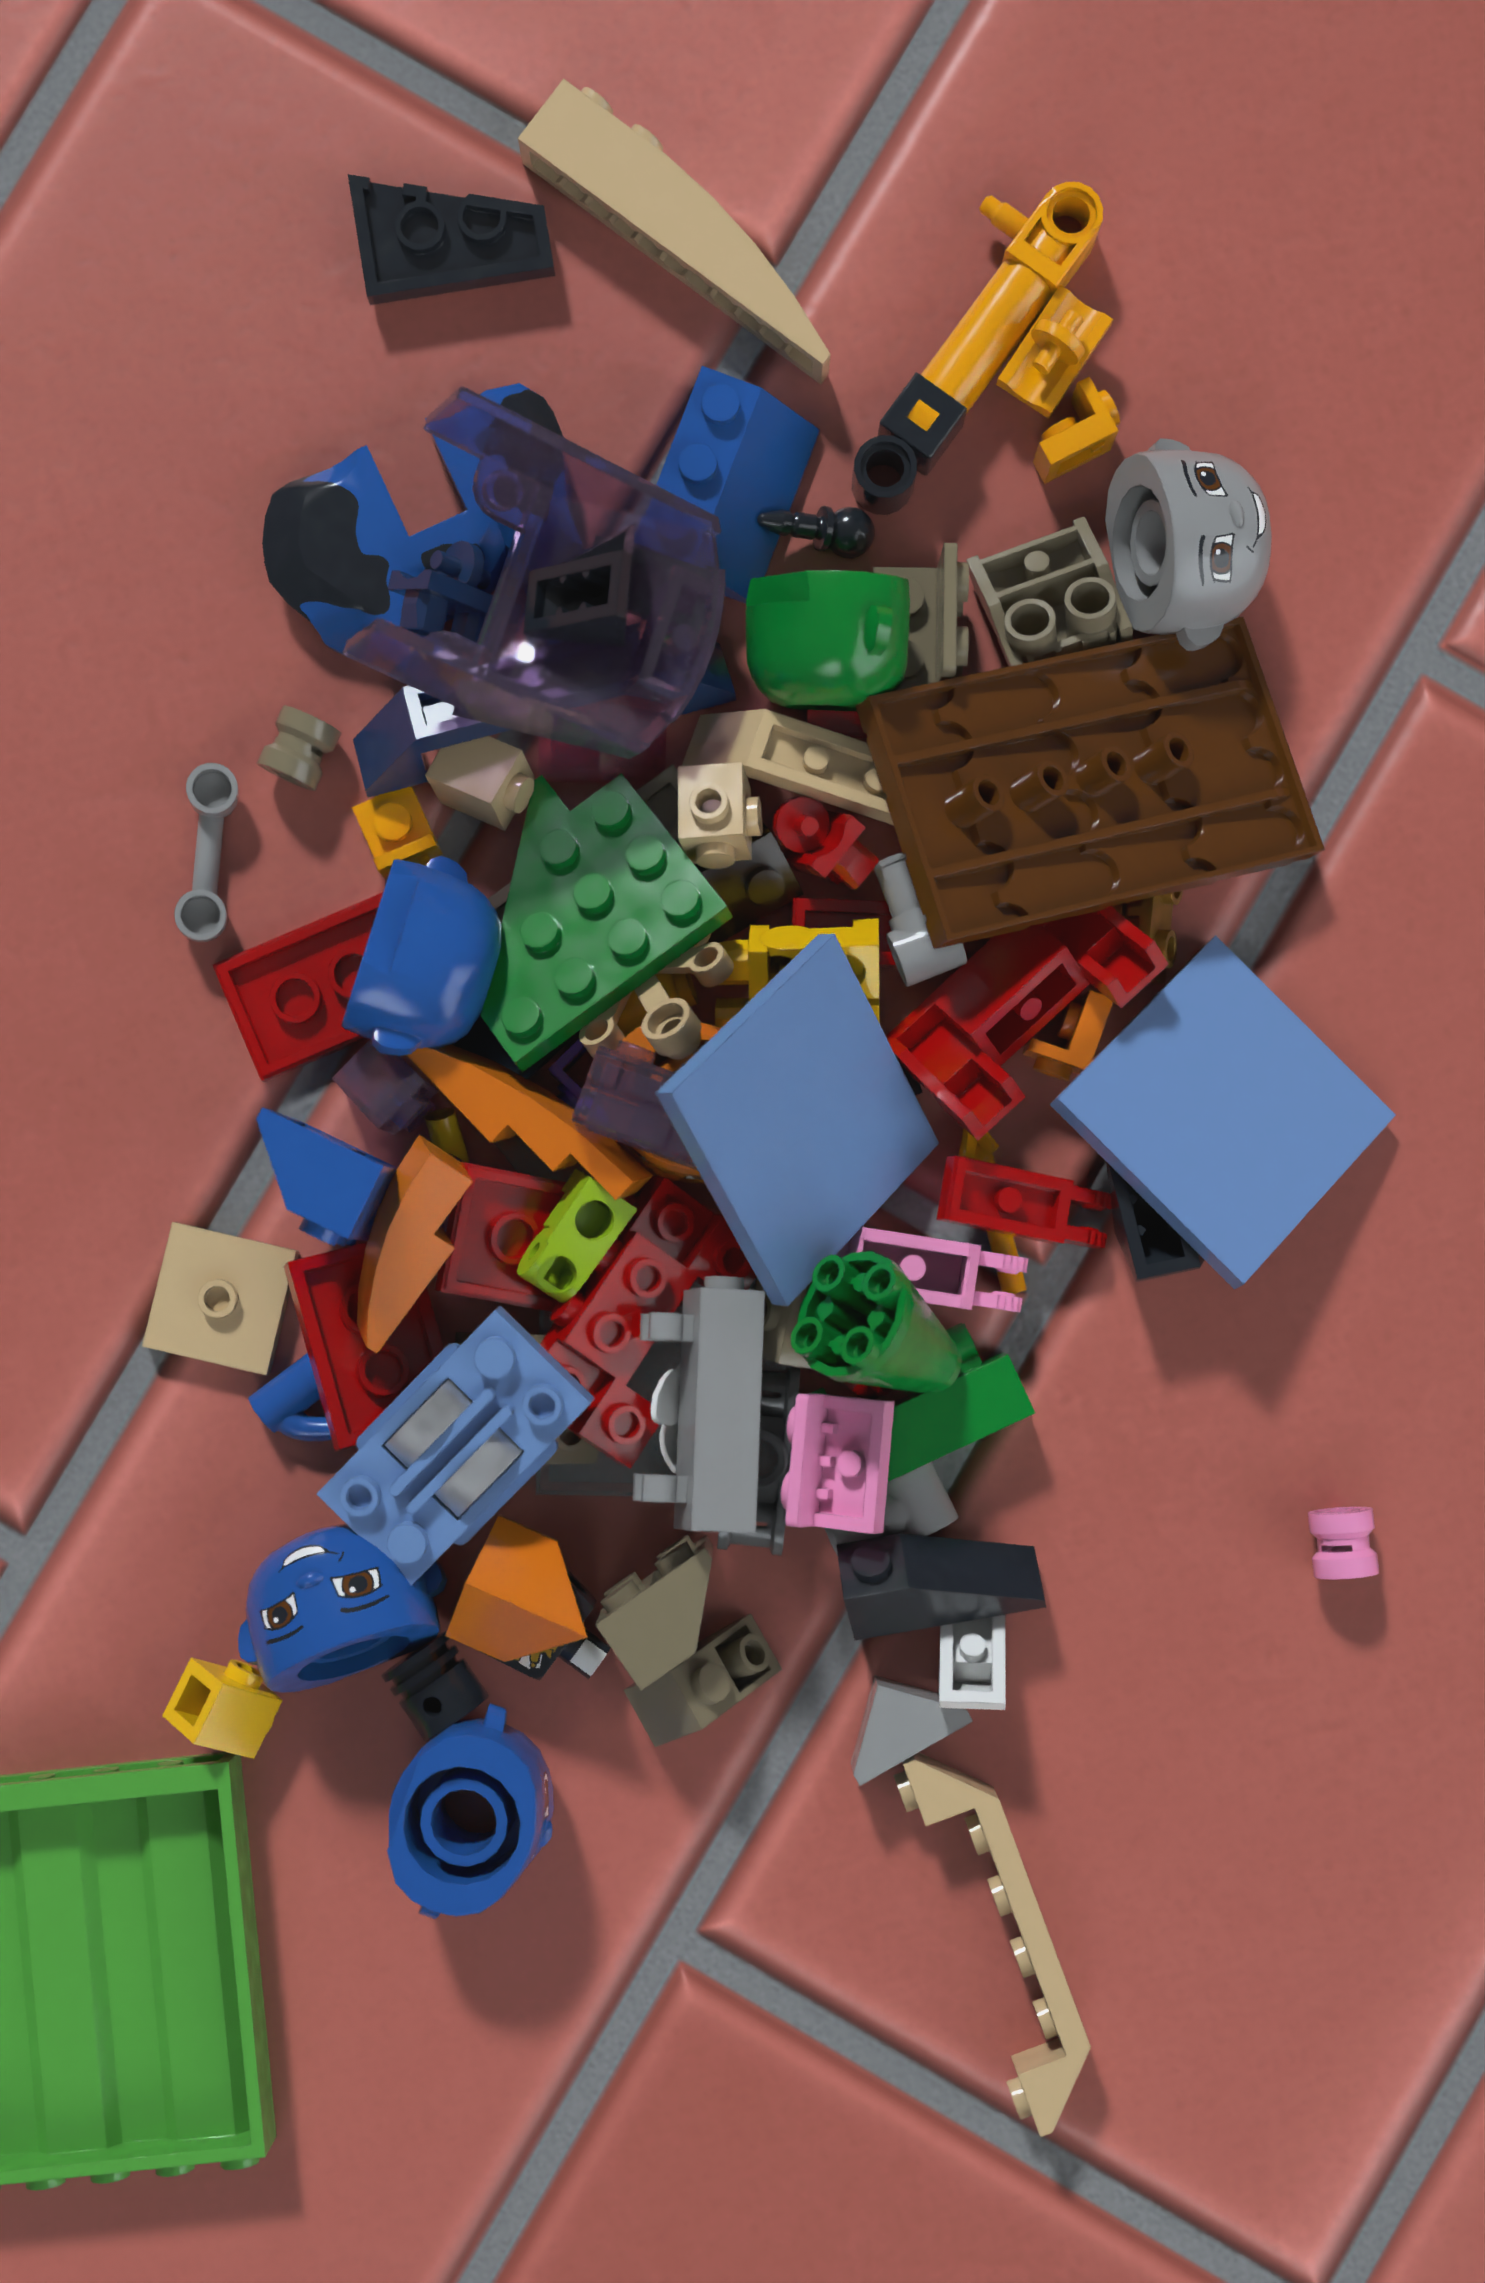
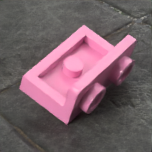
M831 1394L797 1395L795 1406L791 1409L787 1420V1438L790 1444H792L790 1471L785 1475L781 1487V1503L786 1510V1526L798 1528L815 1526L869 1534L883 1533L895 1401Z

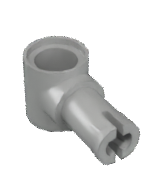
M902 852L879 861L874 867V871L892 919L888 922L892 932L886 934L888 945L900 976L906 987L968 962L963 943L938 949L933 948L925 923L927 919L922 914L905 860L907 857Z
M930 1462L888 1482L883 1533L869 1534L825 1528V1531L837 1554V1544L894 1534L927 1536L951 1524L959 1516L933 1463Z

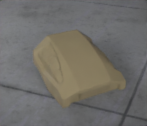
M1085 516L1073 520V526L981 560L978 555L966 559V562L969 563V575L973 587L997 635L1008 666L1133 640V626L1120 599L1109 564Z

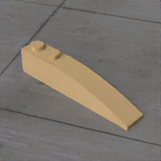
M563 79L518 137L523 165L819 384H822L829 373L830 352L796 297L752 239L712 195L662 152V144L650 131L638 124H634L630 128L612 115L613 110L611 106L596 91L588 87H584L580 91Z

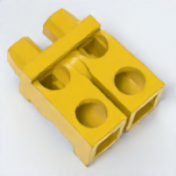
M879 918L853 919V927L809 929L802 926L788 925L769 929V925H750L749 940L719 942L734 964L731 975L719 985L749 984V998H716L715 1026L722 1028L818 934L836 935L879 1022Z

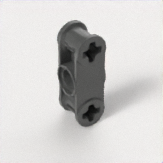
M790 1367L787 1373L762 1370L761 1390L780 1392L781 1394L778 1398L761 1396L759 1440L769 1442L777 1451V1462L773 1470L764 1476H758L756 1522L767 1523V1526L756 1525V1533L718 1532L717 1549L727 1550L730 1544L765 1547L770 1549L772 1555L782 1556L786 1510L781 1503V1487L783 1479L788 1472L790 1442L787 1438V1420L791 1409L795 1406L796 1397L799 1393L800 1368Z

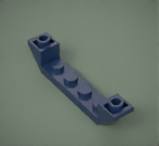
M649 622L627 628L624 647L573 642L402 687L353 738L367 797L428 782L425 777L427 769L422 753L667 689L675 717L737 701L720 643L665 627L655 622Z

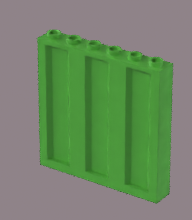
M228 1752L0 1775V2189L1 2185L26 2183L28 2190H46L65 2183L66 2178L90 2176L93 2183L105 2184L123 2180L131 2174V2171L155 2169L157 2176L172 2177L192 2171L197 2164L220 2162V2167L225 2170L244 2169L257 2164L260 2158L266 2157L277 2135L241 1756Z

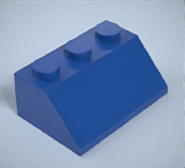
M701 366L636 536L634 548L719 573L720 580L716 593L746 604L751 578L766 576L781 536L760 526L757 523L758 515L781 509L791 510L820 434V429L763 388Z
M262 1107L256 1120L286 1208L303 1217L298 1229L333 1246L336 1243L342 1246L346 1244L353 1246L357 1240L368 1241L377 1210L397 1167L296 1118Z

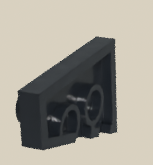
M348 174L366 294L370 305L555 276L543 205L468 194L464 198L428 192V188L425 186L407 183L403 184V188L371 183L369 177Z

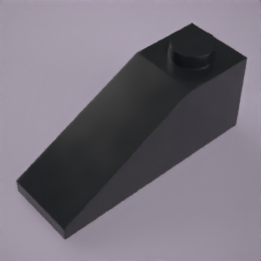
M894 1534L836 1545L843 1598L855 1641L1046 1608L1034 1546L911 1534Z

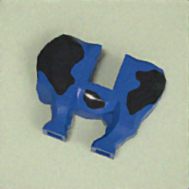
M520 383L486 390L454 409L425 418L431 437L466 511L412 536H409L367 445L355 450L333 467L289 482L272 494L265 515L262 539L264 564L269 582L293 609L312 623L328 648L355 661L368 659L383 648L390 657L402 663L414 675L412 685L466 671L465 665L460 662L461 653L449 649L447 646L449 637L444 631L442 638H426L399 629L404 596L388 590L391 572L393 570H400L417 577L424 570L437 571L430 566L432 554L437 550L446 552L454 543L466 541L480 548L484 557V570L491 573V581L488 587L485 589L476 587L477 589L489 594L498 587L510 591L522 590L524 597L527 598L530 570L560 564L586 550L574 515V480L565 438L555 414L545 398ZM447 614L445 622L454 619V616ZM526 635L532 653L573 643L570 641L532 638Z

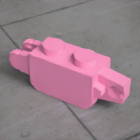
M861 1227L836 1254L842 1258L850 1253L873 1251L891 1259L899 1265L926 1303L972 1310V1305L1021 1312L1023 1298H1018L1013 1293L993 1291L992 1293L975 1291L978 1266L995 1268L997 1272L1017 1275L1019 1272L1027 1273L1028 1258L981 1251V1246L866 1227Z

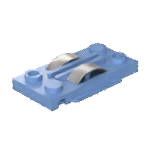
M499 1306L461 1345L451 1343L446 1346L357 1439L356 1444L359 1450L323 1486L317 1495L358 1536L363 1537L379 1548L394 1561L410 1585H412L453 1543L457 1545L466 1544L556 1453L559 1446L556 1438L595 1398L505 1309Z

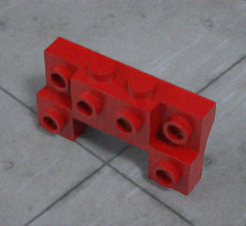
M1112 906L1101 911L1032 925L1024 930L993 936L967 961L968 963L962 965L949 976L943 984L889 1032L886 1038L900 1066L928 1090L939 1105L978 1141L1026 1097L1011 1075L1001 1068L1011 1056L1089 984L1093 985L1117 1006L1122 1008L1169 964L1156 942L1129 922Z
M659 1176L651 1177L633 1204L637 1211L579 1291L567 1302L556 1303L550 1316V1320L554 1324L540 1343L595 1398L566 1429L617 1464L629 1469L632 1468L659 1426L652 1421L651 1403L626 1386L655 1342L640 1340L641 1314H649V1312L674 1313L683 1300V1291L689 1290L694 1281L704 1287L705 1276L744 1278V1290H748L757 1277L723 1215L714 1214L667 1178Z

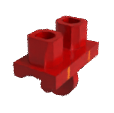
M797 796L787 799L778 807L774 815L773 830L775 838L784 848L788 849L784 853V857L789 866L795 871L826 878L830 883L836 885L842 881L848 888L856 890L880 860L857 840L866 828L852 815L826 811L820 802L812 798Z

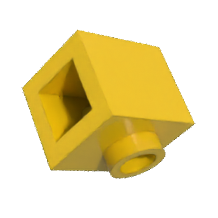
M191 1657L162 1716L195 1745L254 1759L266 1734L272 1727L274 1717L283 1700L262 1683L263 1679L259 1669L245 1662L231 1659L226 1667Z

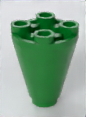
M873 1251L850 1253L842 1258L838 1255H829L816 1265L812 1274V1284L800 1304L797 1324L793 1328L790 1338L794 1351L803 1356L812 1369L835 1381L919 1393L941 1392L955 1382L962 1365L961 1355L956 1347V1343L897 1263Z

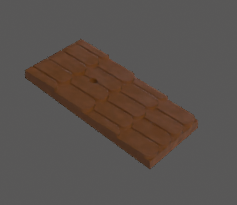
M1244 617L1235 618L1224 624L1222 632L1216 640L1196 651L1184 649L1179 644L1176 634L1154 635L873 695L855 706L863 731L868 736L866 741L883 793L887 795L886 803L902 852L907 857L905 860L922 914L926 916L927 921L925 923L934 949L1020 931L1032 925L1101 911L1109 906L1210 885L1218 880L1286 866L1295 861L1309 859L1325 850Z

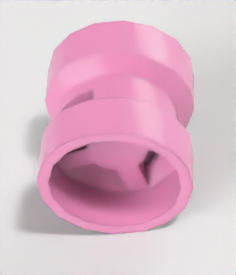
M1336 1507L1308 1512L1309 1532L1317 1538L1318 1551L1312 1557L1315 1578L1333 1580L1374 1576L1379 1573L1378 1555L1370 1548L1369 1534L1375 1528L1373 1508Z

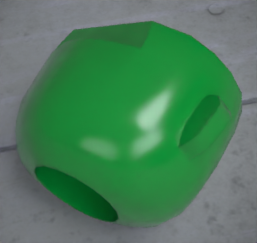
M811 570L751 578L746 599V661L751 678L759 691L772 703L786 708L857 711L855 706L863 702L867 697L896 691L903 682L908 665L910 619L908 579L881 573L844 570Z

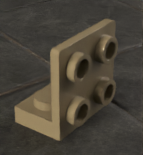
M944 543L937 568H873V573L899 576L908 579L909 582L908 665L903 682L897 690L962 677L963 666H967L969 647L968 627L957 626V617H962L963 603L968 601L969 563L957 562V543Z

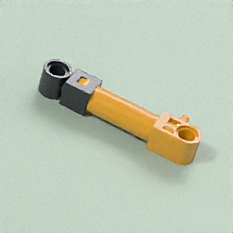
M1064 182L1056 185L1044 196L1029 218L1007 202H1001L992 195L987 196L979 207L980 213L991 220L993 226L1009 236L1013 241L1005 250L999 269L921 375L917 372L913 375L880 420L878 436L869 439L859 448L854 459L852 492L856 502L864 510L875 515H889L899 511L908 503L913 492L917 471L925 476L929 474L962 429L968 411L1048 304L1059 285L1066 287L1090 255L1103 221V205L1099 196L1091 187L1080 182ZM1061 216H1070L1081 224L1083 230L1077 233H1066L1061 231L1053 220ZM888 465L899 473L901 479L895 485L881 487L869 479L867 472L874 466Z

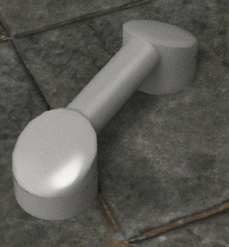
M206 763L198 766L190 773L186 783L188 799L194 811L199 814L192 891L187 892L179 899L175 907L174 917L181 933L188 939L196 942H207L217 938L225 930L228 921L226 908L222 900L217 896L224 817L230 815L237 806L239 789L233 773L227 767L218 763Z

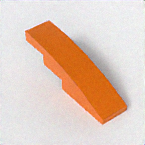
M452 1044L440 1049L429 1047L417 1048L412 1054L407 1055L490 1143L513 1138L517 1134L552 1171L574 1166L579 1162L615 1200L636 1194L653 1176L599 1126L550 1091L491 1059Z

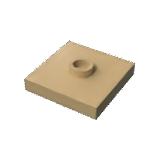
M172 1222L142 1347L262 1375H270L290 1294L284 1265L289 1261L297 1260L300 1251Z

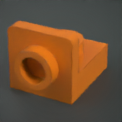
M1089 990L1082 996L1080 1004L1071 1001L1065 1009L1057 1033V1037L1067 1040L1064 1049L1031 1038L1026 1043L1022 1054L1036 1059L1032 1069L1064 1081H1069L1072 1072L1080 1074L1094 1058L1113 1002L1105 995Z

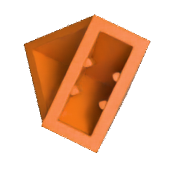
M499 1514L464 1585L445 1636L503 1662L588 1638L558 1540Z

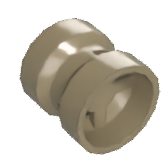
M285 705L282 707L275 722L279 734L275 737L272 744L264 746L257 764L286 781L315 791L323 775L320 767L322 756L334 751L341 732L308 713Z

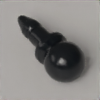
M821 506L816 515L803 512L792 514L789 510L781 509L761 513L757 518V523L777 535L787 536L791 534L795 538L813 539L815 550L825 551L830 548L836 555L844 558H855L864 554L871 547L875 535L871 518L863 510L855 507H845L834 512L831 507Z

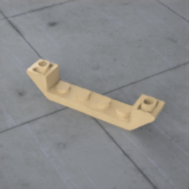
M767 709L700 715L682 766L742 762L746 776L894 825L886 803L887 795L883 793L867 742Z
M919 1752L902 1762L905 1771L893 1775L907 1812L919 1808L925 1826L971 1809L975 1810L976 1814L964 1819L977 1854L981 1855L990 1851L998 1875L988 1878L987 1881L1000 1916L1002 1917L1010 1913L1014 1915L1021 1936L1009 1941L1022 1976L1026 1978L1035 1974L1041 1988L1043 1998L1032 2001L1046 2040L1056 2036L1059 2037L1012 2055L1011 2058L1018 2077L1006 2081L1020 2120L1033 2116L1039 2135L1042 2137L1053 2133L1091 2046L994 1787Z

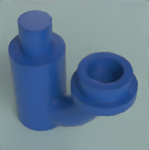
M308 1353L248 1397L255 1413L272 1432L276 1433L279 1431L285 1436L301 1441L332 1440L326 1417L308 1416L304 1413L306 1409L320 1400Z

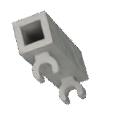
M705 1276L704 1287L683 1291V1314L662 1312L641 1314L640 1340L681 1342L676 1475L634 1474L633 1501L675 1503L674 1529L756 1533L765 1291L744 1290V1278Z

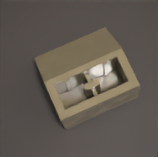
M688 1535L682 1537L656 1557L658 1561L654 1565L657 1570L643 1580H640L636 1572L631 1573L604 1593L605 1598L600 1602L603 1608L597 1619L596 1627L641 1691L696 1653L713 1556V1544L707 1535L695 1543L692 1542Z

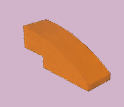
M418 1135L387 1188L377 1210L365 1248L358 1287L357 1326L366 1347L375 1353L379 1352L455 1249L444 1228L440 1225L473 1182L460 1161L421 1135Z

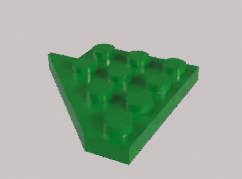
M622 773L571 811L542 775L534 780V791L528 804L501 924V949L481 1012V1017L522 1072L733 917L727 905Z

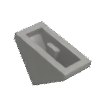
M874 1675L851 1760L853 1775L859 1786L973 1722L968 1710L939 1708V1693Z

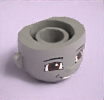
M1160 438L1147 451L1138 452L1124 459L1115 471L1110 483L1105 516L1115 583L1120 599L1133 629L1148 634H1176L1179 644L1187 651L1202 649L1220 636L1224 624L1237 618L1252 603L1264 584L1270 565L1272 541L1270 514L1266 498L1253 476L1234 460L1216 453L1191 451L1187 445L1179 441Z

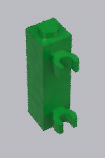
M959 1323L946 1329L956 1343L962 1360L961 1370L955 1382L941 1392H915L894 1402L888 1482L1035 1414L1009 1355L1001 1352L981 1361L965 1323ZM821 1387L808 1394H826V1391Z

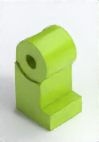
M577 1169L574 1170L561 1191L564 1192V1195L543 1224L545 1226L544 1229L528 1246L517 1269L518 1276L559 1303L567 1302L579 1291L637 1211L635 1207L622 1198L615 1200L597 1181Z

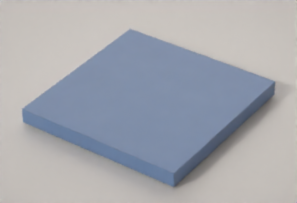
M818 934L656 1092L659 1101L772 1305L788 1307L812 1281V1274L816 1265L823 1258L829 1255H836L939 1144L835 934Z
M1216 935L1200 949L1050 1103L1076 1132L1234 1290L1245 1284L1396 1116Z

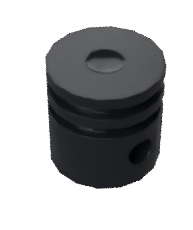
M446 1631L437 1635L436 1638L419 1649L411 1652L381 1675L385 1682L392 1680L395 1684L390 1689L394 1696L400 1693L403 1696L399 1704L424 1741L436 1736L459 1721L489 1696L464 1658L457 1660L455 1657L459 1652L456 1645L450 1647L447 1645L446 1642L450 1638L445 1636Z

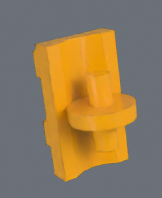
M1059 285L998 377L996 385L1049 419L1111 326L1113 318L1085 305L1068 289Z

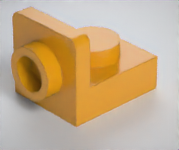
M1089 376L1077 382L1071 399L1072 405L1081 421L1077 423L1075 417L1066 418L1048 428L1041 435L1043 441L1038 444L1033 464L1044 484L1111 451L1119 431L1117 426L1120 424V416L1110 394L1106 390L1098 392Z
M413 786L380 794L352 807L375 858L373 861L376 868L385 880L388 879L394 859L426 866L430 859L443 854Z

